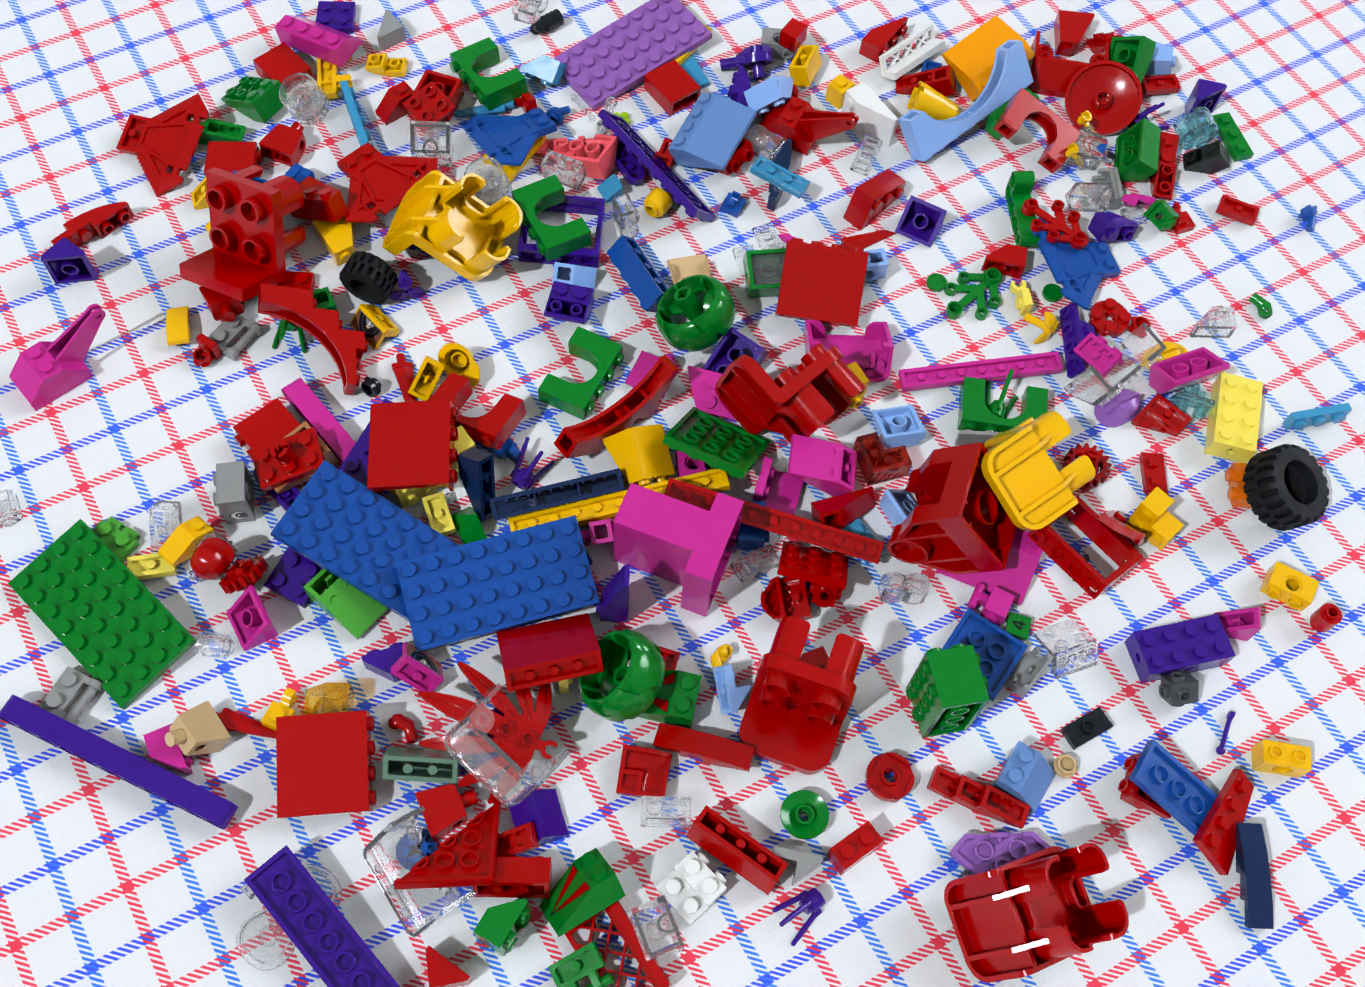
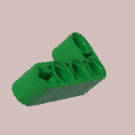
M1013 171L1006 186L1005 196L1015 243L1026 248L1038 247L1037 242L1040 241V238L1034 236L1030 229V225L1033 219H1036V215L1026 216L1021 211L1024 201L1032 198L1031 192L1035 183V175L1033 171Z

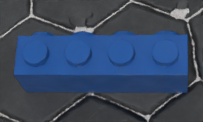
M621 235L607 251L611 258V263L618 268L622 279L631 287L630 291L641 302L640 306L647 312L657 313V304L668 287L636 240Z

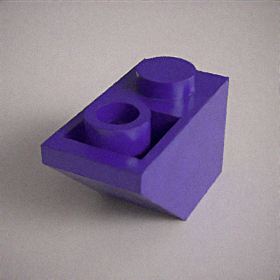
M1095 212L1087 229L1099 242L1131 241L1139 225L1112 212Z
M397 642L390 645L389 648L371 650L366 655L361 656L365 668L393 682L401 681V679L391 674L390 667L403 655L402 645L404 643Z

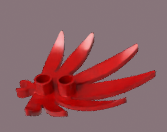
M458 662V667L469 682L504 716L478 703L453 695L419 691L418 696L452 719L481 732L493 735L494 738L475 735H450L422 740L419 742V746L457 753H481L503 750L502 755L482 763L457 783L458 788L478 783L493 776L510 764V767L500 776L490 793L487 803L492 804L507 793L520 779L533 756L534 750L538 751L540 756L546 760L552 758L551 755L545 752V748L548 745L556 748L558 744L552 740H540L551 712V684L540 685L536 698L535 712L530 687L515 690L522 714H519L507 696L491 680L469 665Z

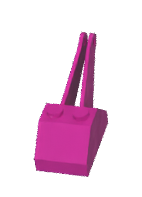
M99 304L88 306L81 316L54 342L40 341L20 353L9 377L35 411H38L93 377V374L83 361L106 315Z

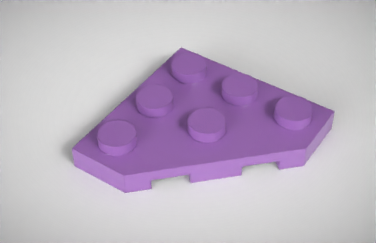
M1033 831L1022 833L964 834L948 855L970 874L995 868L1051 846Z

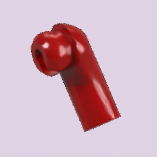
M394 714L388 720V725L391 729L396 730L399 728L404 731L407 744L419 741L413 720L402 714Z

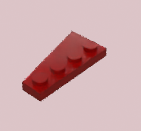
M1241 769L1232 770L1192 840L1219 875H1228L1236 849V822L1243 823L1254 788Z

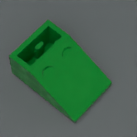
M250 76L241 78L239 84L228 89L225 92L226 95L221 98L223 102L253 121L263 123L291 100L279 80Z

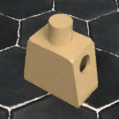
M205 701L181 713L169 727L170 732L165 734L166 744L169 747L178 745L186 756L219 752L231 739L230 734L209 701Z

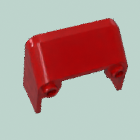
M1037 31L1031 45L1035 56L1028 61L1034 82L1028 85L1027 88L1033 93L1065 98L1070 80L1081 68L1096 61L1109 60V42L1105 43L1101 54L1092 55L1089 63L1054 58L1052 48L1039 44L1040 31Z

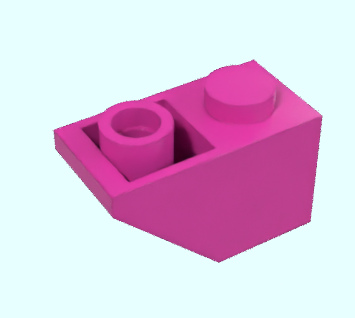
M172 724L143 735L149 755L157 764L185 775L193 774L190 766L194 764L192 756L184 755L178 745L169 747L165 742V734L170 732L169 727Z

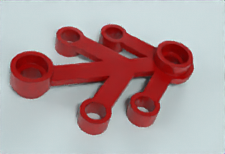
M1029 198L1024 201L1021 208L1024 215L1030 217L1037 215L1048 222L1043 223L1040 219H1033L1030 225L1032 231H1049L1046 240L1050 243L1066 242L1072 248L1078 250L1087 246L1089 238L1080 229L1078 221L1081 214L1079 212L1070 211L1067 217L1068 222L1071 223L1072 229H1070L1066 225L1062 211L1065 206L1063 201L1055 200L1051 206L1055 218L1039 208L1036 199Z

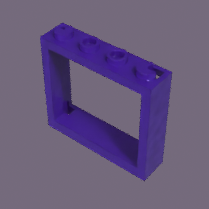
M564 195V202L543 210L598 215L594 249L581 248L549 262L544 255H540L537 244H527L529 237L528 228L521 223L518 243L519 262L542 264L559 262L599 268L605 217V199Z

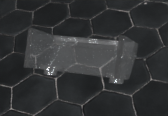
M500 684L489 688L446 734L444 747L503 805L516 806L540 787L570 752L567 749L556 752L547 763L541 760H532L523 768L517 765L486 735L493 727L495 718L492 711L485 705L502 688Z
M423 806L390 822L363 850L366 864L404 929L412 937L425 932L476 895L475 891L472 890L461 897L459 890L454 887L395 890L394 881L397 878L401 879L411 871L413 865L424 858L417 846L422 840V828L415 821L425 811Z

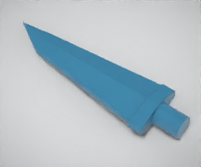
M509 101L489 111L484 105L456 111L454 115L463 117L474 114L505 113V110L514 108V103Z

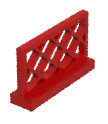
M619 900L565 933L575 951L585 946L578 944L573 937V934L581 928L590 930L588 944L593 940L594 931L608 934L605 949H598L600 952H604L603 959L605 964L608 953L621 955L619 971L605 969L604 966L598 971H600L601 977L604 976V972L618 974L616 987H620L622 975L636 978L634 987L639 986L640 979L650 981L653 987H673ZM606 911L611 919L609 930L595 928L597 917ZM592 921L591 927L585 926ZM613 925H615V927L617 928L618 932L612 931V930H613ZM612 934L622 936L625 941L623 952L609 950ZM627 947H629V949H630V951L632 952V954H627V953H626V952H627ZM625 957L636 958L639 963L637 975L623 972ZM641 970L644 971L647 977L640 976Z

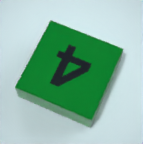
M1009 612L1004 631L1017 639L1026 641L1032 618Z

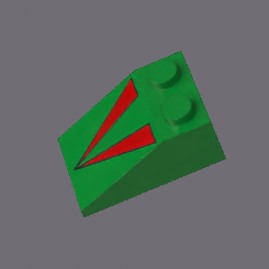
M665 670L662 687H660L652 705L639 718L691 729L702 676L679 670Z
M595 848L586 852L571 864L550 891V898H545L539 907L557 936L560 937L626 895L616 873L598 849Z

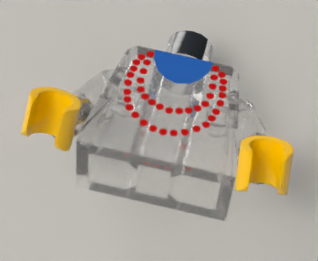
M1089 111L1082 112L1081 116L1078 117V124L1084 126L1079 131L1081 134L1076 143H1071L1066 147L1065 156L1068 158L1066 165L1077 167L1079 170L1095 171L1100 162L1111 165L1116 154L1105 150L1108 140L1100 136L1092 123L1089 122L1092 119Z

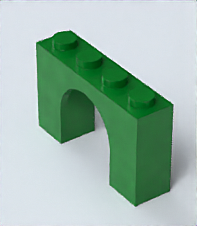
M490 37L450 53L451 70L459 75L462 83L468 86L471 94H475L479 103L483 104L488 111L528 92L526 78L517 68L494 77L478 75L483 69L500 62L498 46Z
M556 175L512 191V199L519 205L522 211V225L527 226L531 240L536 241L538 252L540 255H544L548 262L591 245V231L582 217L560 226L546 225L538 220L537 216L541 211L565 201L564 187Z
M578 326L568 341L569 353L594 365L597 370L595 376L587 382L576 384L548 373L538 388L539 401L584 420L587 414L593 412L595 401L597 398L602 397L605 391L604 386L613 379L614 370L617 366H621L624 355L622 345Z
M965 376L960 386L957 430L970 429L973 431L991 430L994 432H1004L1013 429L1029 417H1033L1035 420L1047 412L1048 389L1027 386L1022 395L1021 415L1007 419L996 416L987 408L985 403L986 379Z

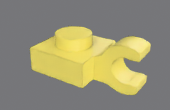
M1021 280L1020 287H1017L1015 282L1011 281L1009 290L1017 296L1015 297V307L1019 310L1020 317L1025 316L1026 313H1030L1033 307L1029 288H1026L1024 280Z

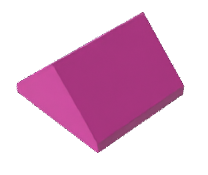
M249 585L226 613L244 651H248L279 636L258 592L253 585Z

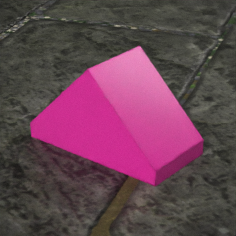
M1259 607L1214 613L1218 614L1228 638L1248 641L1261 630V609Z

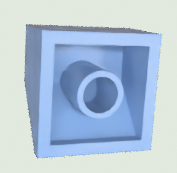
M774 75L744 91L749 108L756 110L757 114L762 116L769 113V109L784 105L785 101L791 98L793 78Z

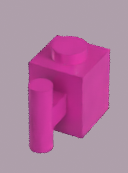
M614 519L588 522L589 530L580 531L582 540L591 539L592 545L613 542Z
M977 583L967 607L975 610L977 604L982 605L983 608L980 615L1000 627L1006 618L1015 595L996 586L987 595L983 593L986 586L983 583Z

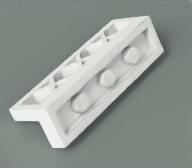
M929 23L879 56L882 77L895 81L945 48V40L935 38L934 24ZM928 32L929 39L923 41L926 33ZM917 40L914 49H911L913 41ZM904 48L902 57L898 58L900 50ZM892 57L889 65L887 66L886 59Z

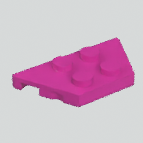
M688 365L687 369L696 408L716 417L738 422L721 403L715 391V385L722 376V373Z

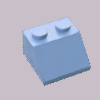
M1018 741L1010 751L992 786L1031 806L1029 811L1034 814L1055 775V771L1040 752Z

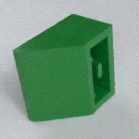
M523 898L487 908L473 931L477 940L502 956L505 955L506 951L511 952L518 941L516 935L520 928L525 929L531 920L532 915L530 914L529 901Z

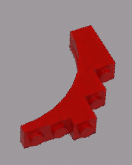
M261 283L258 293L257 313L275 316L291 322L317 339L330 353L338 367L344 395H353L355 387L358 388L360 383V375H356V370L359 369L363 353H367L368 340H365V332L342 329L339 311L316 308L317 299H313V290Z
M661 356L645 377L625 396L600 414L579 424L564 427L553 444L567 459L600 453L604 447V438L630 428L636 419L652 417L662 403L660 400L661 396L680 370L667 356Z

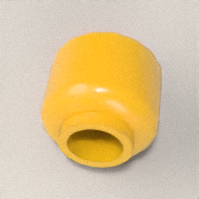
M661 188L651 190L643 202L645 212L651 217L664 216L673 203L670 193Z

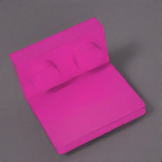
M764 457L752 501H766V507L794 515L803 481L787 473L776 471L774 467H771L773 459Z

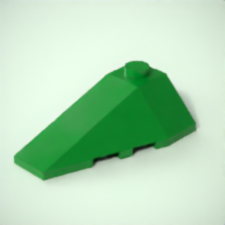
M1146 36L1112 37L1109 61L1119 62L1130 68L1141 84L1152 61L1156 42Z

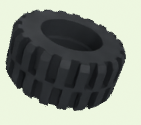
M1282 444L1256 454L1247 463L1244 470L1246 473L1243 475V481L1245 482L1243 490L1247 495V503L1252 507V512L1254 515L1259 516L1258 519L1262 523H1267V526L1270 528L1286 531L1316 522L1323 516L1326 511L1325 507H1327L1329 502L1327 498L1329 488L1326 485L1328 481L1322 473L1324 470L1321 465L1317 464V459L1314 456H1310L1306 449L1293 444Z

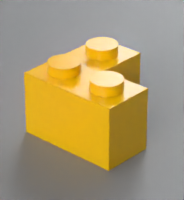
M1158 487L1140 503L1127 520V523L1132 528L1143 532L1149 543L1159 550H1162L1184 526L1167 511L1174 500Z

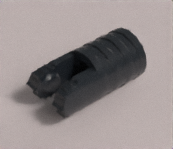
M554 9L542 15L539 21L531 25L530 32L536 35L543 31L549 32L563 25L564 19L558 9Z

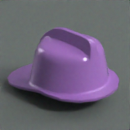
M1121 389L1101 399L1094 408L1096 419L1107 427H1118L1133 420L1141 411L1140 393H1135L1129 389Z

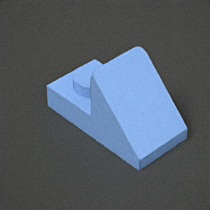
M732 664L713 667L721 714L737 712L752 685L736 687V675L732 669Z

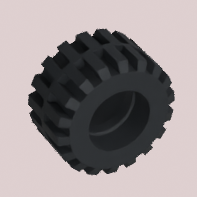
M365 251L352 253L339 274L342 285L351 294L364 302L376 305L383 304L397 284L398 278L397 274L393 271L394 269L387 262Z

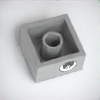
M236 461L216 464V473H213V483L216 486V493H213L214 506H218L220 516L225 518L227 524L255 521L254 480L245 462Z

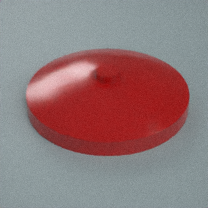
M1102 60L1090 63L1081 68L1068 84L1065 94L1066 113L1073 125L1084 133L1089 134L1084 125L1078 124L1077 119L1081 116L1082 112L1089 111L1092 115L1089 123L1094 132L1093 136L1116 134L1128 127L1136 118L1142 104V87L1135 73L1119 62Z

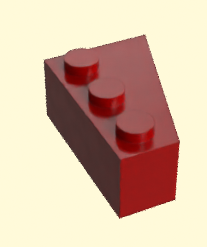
M308 176L299 183L304 194V204L301 208L290 214L294 218L337 222L348 213V209L340 190Z

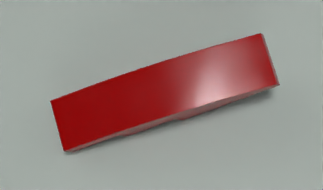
M659 723L653 746L657 749L677 752L680 756L700 759L705 764L748 772L755 753L754 747L730 739L664 723Z
M939 765L934 767L927 785V789L957 804L1020 829L1024 828L1031 807L989 784L982 785L965 775L958 776Z

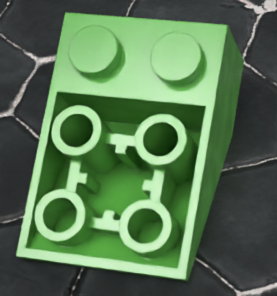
M324 568L303 587L310 600L357 640L388 610L382 604Z

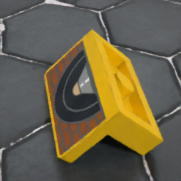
M361 304L350 322V325L356 331L365 332V340H368L369 345L373 349H378L385 337H397L400 332L396 325L375 304Z

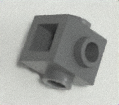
M1174 671L1167 675H1161L1159 694L1168 704L1174 707H1182L1184 704L1198 702L1199 681L1187 671Z

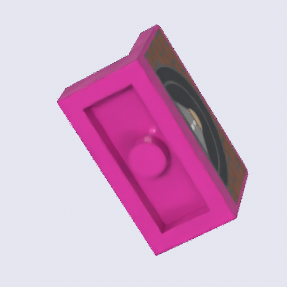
M408 642L402 645L403 655L390 667L391 674L419 691L433 692L444 681L442 664L424 652L417 651L416 647Z

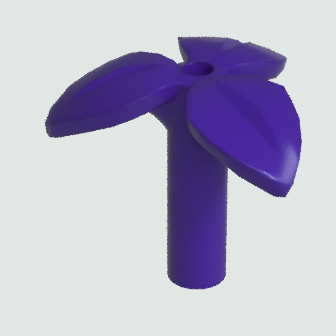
M401 270L397 279V286L402 290L393 291L390 294V299L405 301L406 295H409L411 299H417L424 295L425 290L421 287L410 288L412 280L406 270Z

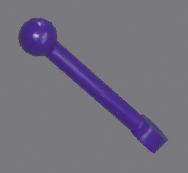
M1231 710L1226 716L1227 721L1220 745L1216 748L1218 755L1225 754L1224 746L1231 722L1235 716V712Z

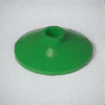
M799 790L791 793L783 801L780 818L783 827L789 834L798 839L807 840L819 836L825 830L829 821V810L825 801L818 794L808 790ZM805 813L808 819L806 821L801 820L799 814Z

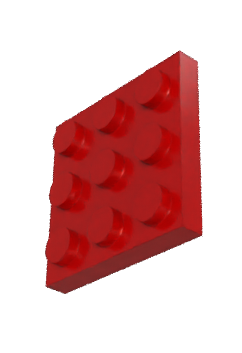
M783 541L777 574L845 590L849 557L835 551L832 553L823 551L822 548L816 546L809 548L801 546L800 543L795 541Z

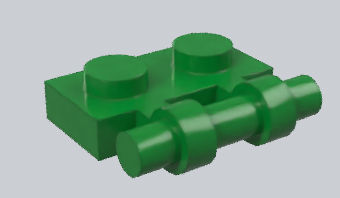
M595 941L590 942L548 967L556 987H580L578 981L589 976L591 983L585 987H607L614 983L610 973L601 977L597 971L606 966Z

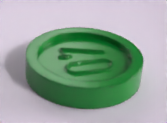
M938 273L929 275L926 281L927 287L934 292L943 291L947 284L946 278Z
M1047 284L1042 290V296L1049 302H1058L1062 297L1061 288L1056 284Z

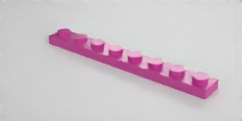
M1058 351L902 369L899 370L898 377L902 392L961 385L965 376L986 379L985 382L1006 380L1010 369L1014 370L1012 379L1062 373L1064 368Z

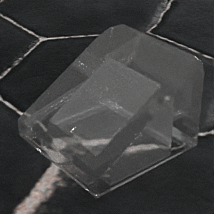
M1143 205L1120 210L1122 217L1138 223V225L1147 224L1146 217L1143 215L1145 213Z

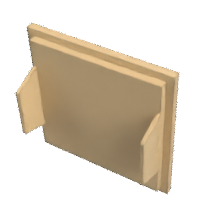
M706 254L667 260L673 285L683 278L692 275L712 277Z

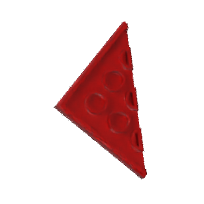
M496 800L493 802V806L484 813L481 812L475 816L459 833L451 835L430 856L426 855L413 865L411 871L401 879L397 878L394 881L395 890L494 885L501 801Z

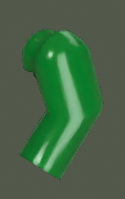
M1254 293L1249 301L1257 306L1258 315L1261 318H1269L1272 315L1271 303Z

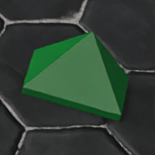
M471 507L451 515L463 544L486 539L480 520Z

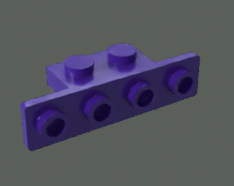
M1073 302L1059 311L1067 377L1070 379L1086 370L1085 361L1077 356L1073 349L1090 332L1095 335L1094 326L1079 319L1078 305Z

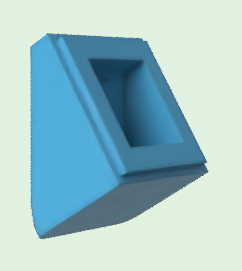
M615 174L608 177L597 187L606 203L623 196V185Z

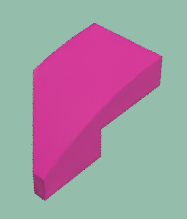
M1125 194L1121 202H1124L1125 207H1136L1137 204L1142 207H1150L1157 199L1141 194Z

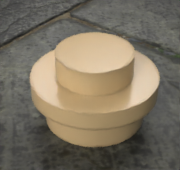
M1061 754L1054 759L1053 769L1058 776L1070 778L1077 772V763L1072 756Z

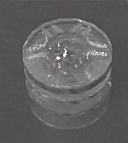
M306 73L292 74L280 86L279 99L300 124L315 125L327 116L330 109L329 98L312 76Z
M484 157L474 160L467 166L464 176L474 173L486 181L484 188L474 194L478 199L491 206L504 196L511 198V183L502 165L497 160Z

